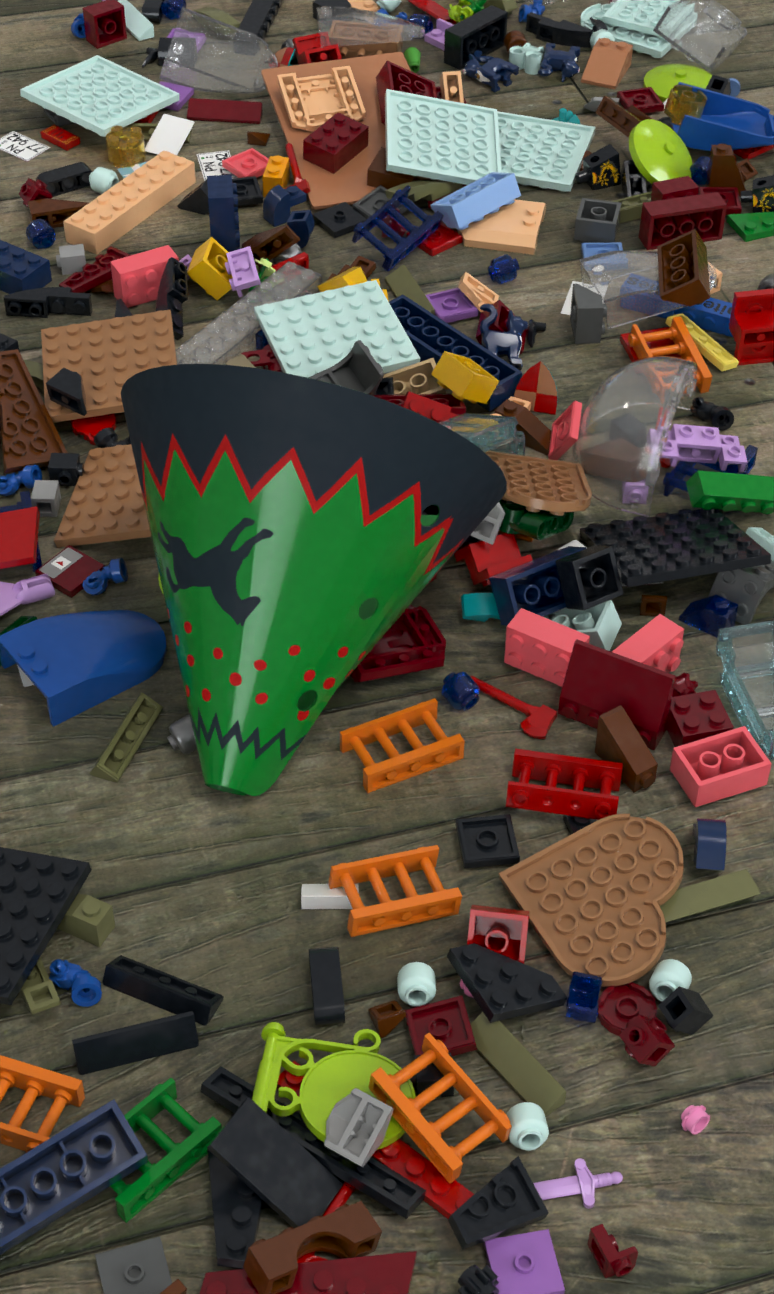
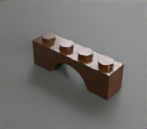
M362 1201L352 1205L345 1204L337 1208L333 1213L323 1217L315 1216L304 1225L296 1228H286L275 1237L268 1240L260 1239L254 1242L248 1248L243 1268L259 1294H278L292 1287L298 1270L297 1260L303 1255L310 1252L323 1251L335 1254L342 1259L363 1257L376 1250L382 1230Z

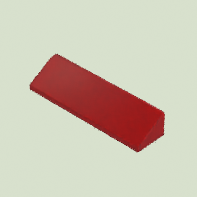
M407 0L435 19L440 18L453 25L456 24V21L451 20L448 16V10L433 0Z

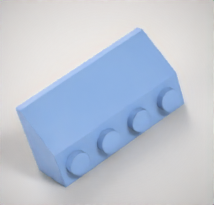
M491 172L430 204V206L448 228L463 230L469 227V223L484 219V215L499 211V207L514 203V199L520 197L521 193L514 173Z

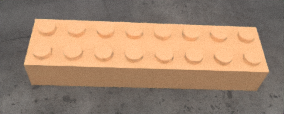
M168 151L160 152L157 156L64 220L66 242L72 245L83 244L84 250L98 255L196 183L195 163Z

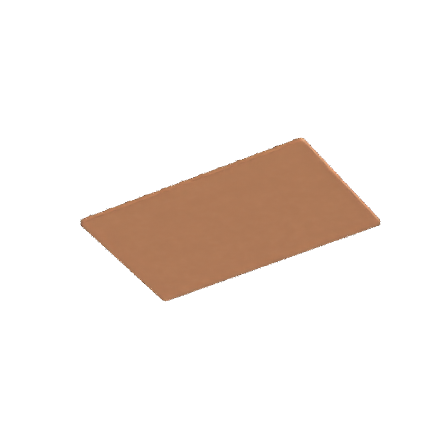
M402 52L269 68L261 71L287 144L291 143L293 145L301 177L309 183L311 191L307 193V197L312 209L330 208L343 202L352 205L376 189V187L367 185V172L381 147L386 148L385 125L381 121L376 76L386 61L411 71ZM350 66L366 111L365 118L358 122L369 127L368 146L334 174L304 160L303 140L312 131L292 128L277 82V75L296 73V78L331 74L332 68ZM418 176V178H420V180H428V179H430V178H425V177H420V176Z

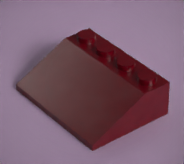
M386 61L376 76L381 121L384 125L386 89L437 98L434 81L390 61Z
M577 639L573 646L562 686L558 714L597 729L599 716L621 705L646 746L655 751L667 730L676 675Z

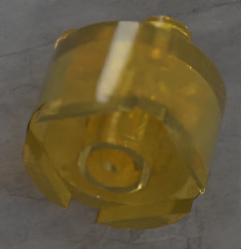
M675 85L669 93L664 113L676 125H681L684 115L701 119L707 96L700 90L697 93L692 91L693 87Z
M113 126L111 128V132L106 135L108 161H112L114 166L121 168L135 166L134 163L139 161L140 164L143 163L146 159L144 134L141 128H122L121 126Z

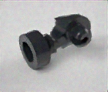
M702 397L693 399L690 410L695 417L702 421L710 419L712 425L720 431L727 430L732 426L734 415L729 408L725 406L719 407L714 405V403L706 402Z
M112 428L102 429L94 437V443L98 448L131 444L130 436L125 440L117 442L118 436Z

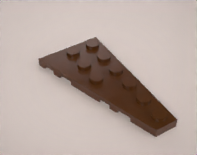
M18 349L0 352V425L4 474L22 471L26 465H38L40 468L49 465L51 453H67Z

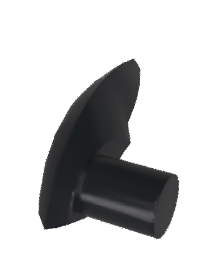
M590 17V21L593 24V32L600 29L608 30L601 20H595Z
M148 47L146 49L148 56L144 60L142 68L147 64L153 63L158 58V48Z
M533 319L529 320L527 340L531 348L534 345L537 331H545L546 323L535 322Z

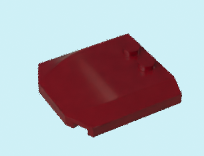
M410 604L350 675L354 682H364L443 667L446 639L425 608L421 606L415 608Z

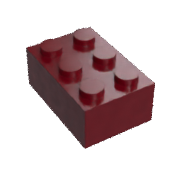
M337 112L303 140V159L334 174L368 146L369 127Z

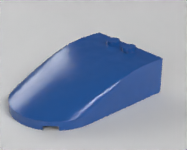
M681 82L678 83L668 110L671 127L679 135L686 147L711 151V145L718 144L731 145L733 150L774 145V116L769 113L770 109L744 99Z
M130 610L87 611L55 615L37 619L0 635L2 667L6 669L17 664L45 696L50 723L53 727L149 679L160 669L167 652L166 637L161 626L147 615Z

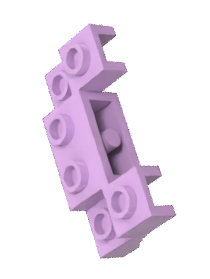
M673 424L671 430L648 429L645 437L646 447L650 450L652 465L657 466L660 458H670V464L676 467L677 461L716 464L719 458L722 471H725L728 463L737 464L738 471L742 473L747 465L745 448L740 446L738 436L720 435L717 427Z

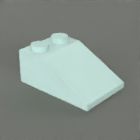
M612 600L586 610L563 608L544 616L554 622L589 635V644L610 651L622 625Z

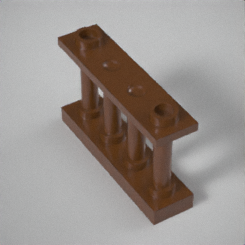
M607 96L603 97L595 112L627 137H629L631 130L638 123L646 119H652L634 105H630L627 111Z

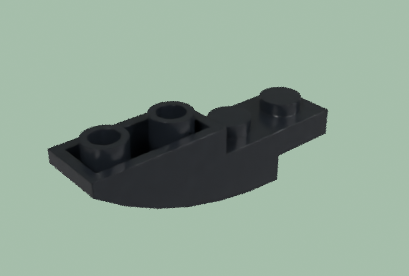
M532 12L527 14L526 31L536 34V39L563 46L591 47L590 37L593 34V30L566 20L558 22Z
M171 257L166 264L161 278L156 311L171 310L174 339L179 340L184 337L182 303L188 300L187 266Z
M71 287L36 288L4 296L7 316L48 318L49 313L91 316L92 314L91 294L73 293Z

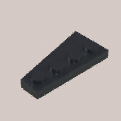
M208 1150L217 1266L244 1269L243 1265L248 1248L256 1242L263 1200Z

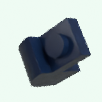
M280 185L273 187L263 202V218L273 227L286 223L290 216V207L307 201V194L296 185L290 186L287 189L282 188Z
M311 210L292 211L287 225L300 238V241L296 244L303 248L308 243L314 230L315 224Z
M697 818V823L693 824V837L695 839L693 863L697 869L725 870L727 841L725 820Z

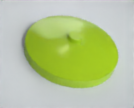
M666 64L655 67L646 73L643 88L652 87L663 103L676 90L679 82L706 89L712 75L701 68L691 65Z
M646 119L638 123L631 130L629 135L630 154L637 169L647 181L652 184L684 176L692 178L693 165L690 153L685 143L673 129L660 121Z

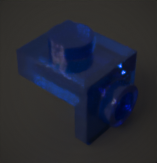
M573 972L567 992L566 1017L574 1018L578 1021L596 1022L598 998L602 985L601 977Z

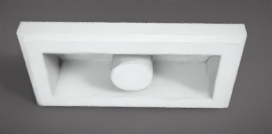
M358 883V884H355V887H356V889H357V891H358V893H359V883ZM302 884L301 909H352L343 887L330 889L328 884Z

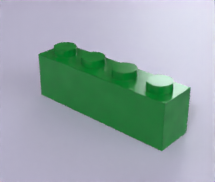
M698 470L686 482L692 507L703 508L704 510L743 511L744 513L760 512L771 514L774 512V477Z

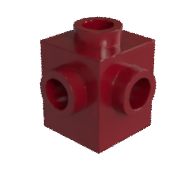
M28 178L19 192L20 197L23 199V204L27 207V201L52 199L53 197L47 190V185L39 179L34 181Z
M638 1015L629 1020L626 1024V1029L619 1035L625 1043L624 1048L626 1052L640 1064L656 1066L675 1047V1044L665 1032L667 1030L666 1026L656 1017Z

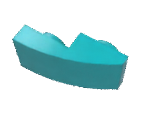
M470 593L461 596L463 619L485 622L489 618L500 619L493 593Z

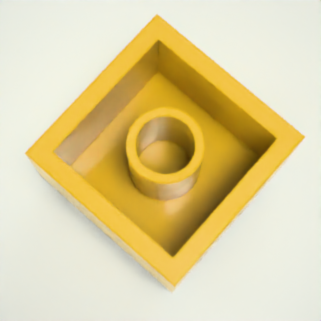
M210 237L195 250L187 270V275L194 282L198 283L208 295L219 300L232 289L229 279L233 277L232 274L228 275L225 267V262H228L226 255L228 251L213 237Z
M444 351L431 375L438 379L437 384L453 391L452 395L461 401L466 399L473 404L477 402L486 404L499 383L498 379L472 359Z

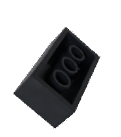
M491 5L447 28L444 35V63L461 70L465 68V64L469 61V54L473 55L475 51L480 50L482 51L481 56H486L503 47L504 38L507 35L508 12Z

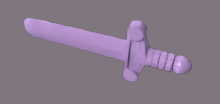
M579 1158L574 1164L576 1175L533 1184L542 1200L581 1194L584 1207L591 1209L595 1203V1188L611 1186L612 1184L617 1185L622 1182L623 1176L617 1171L611 1174L608 1172L592 1175L586 1166L585 1160Z

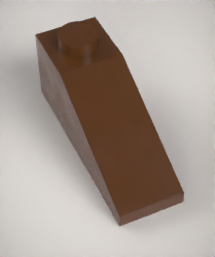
M49 198L27 201L29 217L34 231L64 227V220L89 204L88 202Z
M285 224L256 234L244 242L242 248L250 246L254 259L260 261L261 258H268L270 261L299 242L300 238Z
M506 399L494 413L502 415L508 421L509 435L507 438L548 456L551 430L526 407Z

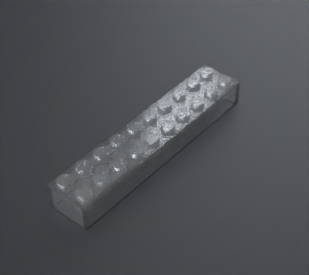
M288 261L261 282L260 285L252 289L176 349L177 365H225L226 362L241 355L243 352L257 350L268 340L254 314V307L315 294L319 291L317 286L322 284V275Z

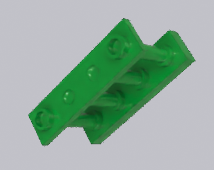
M169 1078L163 1084L155 1086L149 1096L124 1115L134 1133L141 1128L167 1153L158 1163L151 1164L148 1161V1163L138 1168L142 1176L133 1184L127 1185L121 1179L110 1186L118 1194L115 1198L117 1213L126 1223L208 1154L206 1147L222 1129V1124L214 1116L205 1123H199L175 1101L177 1099L176 1084L172 1078ZM165 1108L191 1135L183 1142L175 1143L151 1119Z

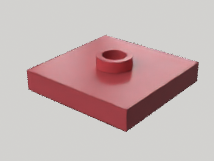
M250 148L223 160L222 167L238 178L253 176L258 178L264 174L269 159L255 149Z
M575 400L552 423L548 459L558 460L578 440L582 403Z

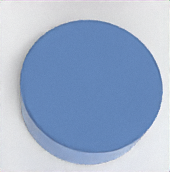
M729 78L730 96L736 97L740 92V83L737 79Z

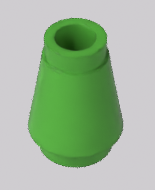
M409 47L405 50L404 57L410 70L417 73L420 69L421 53L417 48Z

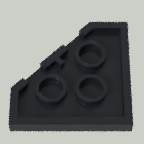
M474 943L450 948L447 958L490 1023L564 1006L568 998L552 975Z

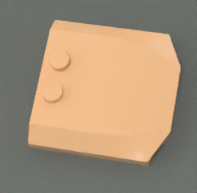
M350 66L332 68L331 74L296 78V73L277 75V82L292 128L314 132L337 112L356 121H360L366 116V111Z
M515 200L510 205L499 207L500 210L495 213L484 215V219L481 221L469 223L468 228L458 230V234L463 236L465 247L534 255L541 222H543L546 212V203Z

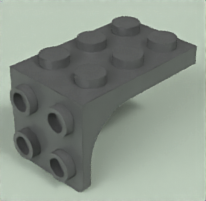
M358 340L354 343L349 354L340 362L308 378L336 384L368 395H375L384 373L381 365L372 357L369 348L361 340Z
M771 560V564L718 572L706 601L707 606L743 625L750 624L762 598L774 587V561Z

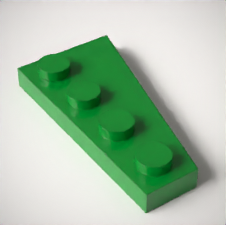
M774 212L727 215L726 222L745 242L774 236Z

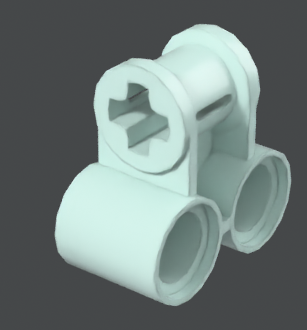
M525 43L523 47L513 46L510 48V63L517 65L519 70L524 69L527 74H538L544 56V47L531 46L530 43Z

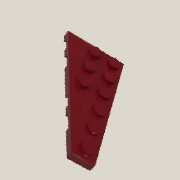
M417 1251L298 1263V1270L292 1287L278 1294H409ZM244 1269L205 1273L200 1294H259Z

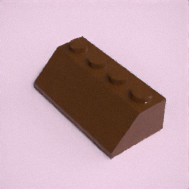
M696 229L657 246L661 300L693 306L711 298L707 248Z

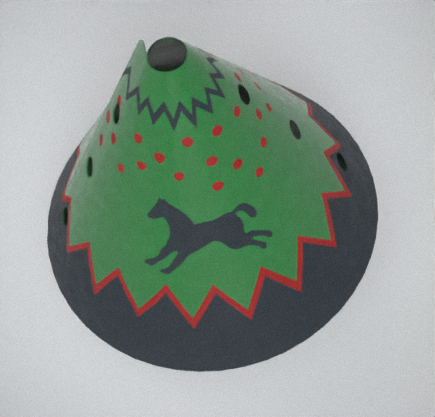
M178 364L147 369L133 375L124 383L121 390V398L204 783L210 788L227 793L258 796L267 791L277 780L335 691L502 499L507 490V481L497 463L463 436L414 411L363 392L312 378L252 367L219 364ZM434 504L438 506V515H422L426 507Z

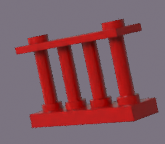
M515 748L512 777H518L519 779L518 782L508 781L506 807L597 820L616 815L619 796L611 795V791L619 792L623 763ZM529 780L546 781L545 786L529 784ZM556 784L573 785V789L557 788ZM584 787L600 789V793L585 792L583 790Z

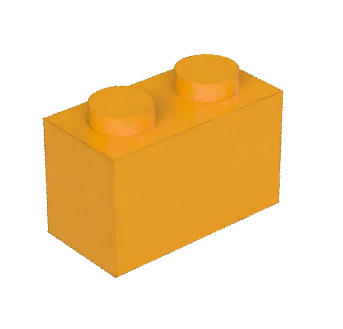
M279 155L270 156L262 176L263 197H266L268 192L277 185L284 189L287 187L290 179L289 158Z

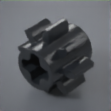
M472 1265L459 1277L458 1284L461 1288L458 1289V1292L460 1294H498L499 1289L496 1287L499 1283L497 1281L498 1276L488 1265L482 1270L477 1265Z

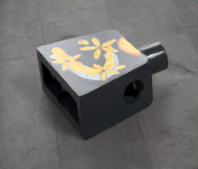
M609 144L586 156L583 159L584 170L575 173L577 183L582 184L586 182L592 190L620 185L619 153Z
M774 175L754 179L752 190L741 191V203H752L753 213L774 212Z

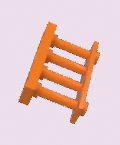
M681 316L673 317L671 327L668 330L641 334L637 324H632L631 334L628 335L629 345L634 348L651 382L652 391L656 392L660 401L664 400L666 388L694 384L700 393L709 392L713 376ZM670 338L674 341L675 345L649 349L646 342ZM678 353L683 360L657 364L654 357ZM686 368L691 375L664 379L661 372Z
M436 698L340 732L341 752L344 753L354 749L365 766L363 768V787L367 793L464 758L465 740L460 733L447 737L436 721L438 707ZM426 724L437 742L423 746L412 728ZM402 732L413 750L399 754L390 741L389 736ZM378 741L389 759L375 763L364 745Z
M438 845L420 847L414 850L331 866L329 888L343 887L352 906L347 925L351 937L459 913L462 900L459 888L444 889L435 870L439 854ZM423 870L433 893L418 895L408 873ZM397 876L407 898L392 901L381 878ZM370 881L380 904L364 906L355 884Z
M429 1032L424 1036L422 1045L424 1053L394 1075H387L380 1067L371 1074L369 1089L379 1101L394 1108L393 1118L449 1184H451L460 1177L463 1156L492 1134H495L504 1143L508 1140L512 1126L506 1113L501 1109H496L452 1059L445 1044L439 1039L436 1040ZM433 1063L444 1076L415 1098H407L400 1090V1086ZM452 1086L465 1099L434 1123L431 1121L427 1122L421 1115L420 1109ZM474 1109L485 1124L455 1147L448 1146L441 1138V1133Z
M0 1055V1103L8 1088L16 1087L26 1090L9 1123L0 1122V1144L27 1153L50 1139L49 1136L64 1107L69 1104L81 1107L85 1099L82 1080ZM42 1095L54 1099L37 1133L21 1129L37 1097Z

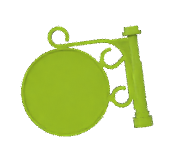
M270 1022L262 1029L261 1033L266 1043L262 1060L259 1063L252 1100L264 1112L267 1113L268 1108H270L271 1112L280 1117H287L300 1110L303 1121L308 1129L324 1142L326 1139V1121L337 1102L349 1095L355 1088L377 1099L369 1089L371 1074L381 1067L387 1075H394L402 1068L392 1060L377 1054L380 1050L381 1039L378 1033L373 1030L362 1029L354 1035L353 1045L316 1039L286 1037L284 1027L280 1023ZM364 1039L371 1040L374 1043V1045L371 1047L358 1046V1042ZM308 1049L332 1052L333 1054L314 1063L313 1055ZM299 1051V1057L305 1059L307 1063L298 1066L287 1057ZM281 1066L292 1075L304 1076L299 1096L291 1088L279 1087L278 1097L288 1098L292 1102L287 1106H281L275 1102ZM410 1079L400 1086V1090L407 1098L413 1099L416 1097ZM391 1116L384 1140L377 1150L396 1142L405 1133L393 1116Z

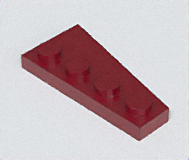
M110 246L106 249L107 253L105 255L99 254L96 256V261L93 264L87 263L84 265L82 272H75L61 282L59 287H71L73 293H84L107 280H112L110 261L131 255Z

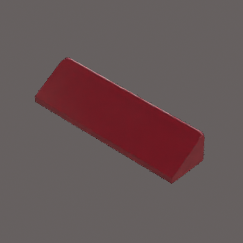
M190 98L187 120L260 124L263 106L262 102Z

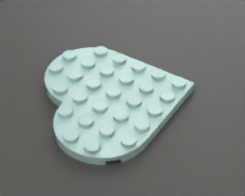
M615 2L602 6L599 3L586 8L581 14L580 26L593 30L590 17L602 21L603 15ZM691 10L667 39H661L651 34L645 35L635 30H626L619 26H610L607 23L604 24L608 28L607 31L613 34L615 42H626L633 45V50L638 53H645L654 58H662L695 27L697 15Z

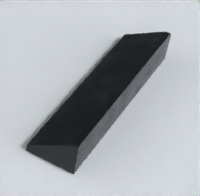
M122 955L105 967L103 985L174 1014L193 1011L195 1022L204 1026L211 1021L224 998L221 994Z
M193 1011L72 1040L80 1075L199 1046Z

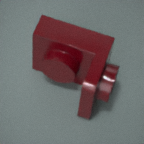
M603 1224L590 1229L587 1245L605 1279L614 1275L621 1277L631 1272L635 1267L638 1256L636 1247L632 1246L619 1251L616 1239L612 1234L608 1235Z

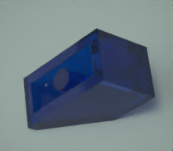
M713 595L691 602L679 616V621L724 640L735 626L738 604L721 596Z

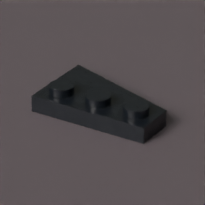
M517 1156L503 1171L493 1177L479 1192L477 1191L451 1214L448 1222L462 1250L545 1219L549 1212L519 1156Z

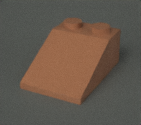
M599 38L592 49L581 78V83L616 89L631 66L633 45L623 41L615 42L610 41L608 38Z

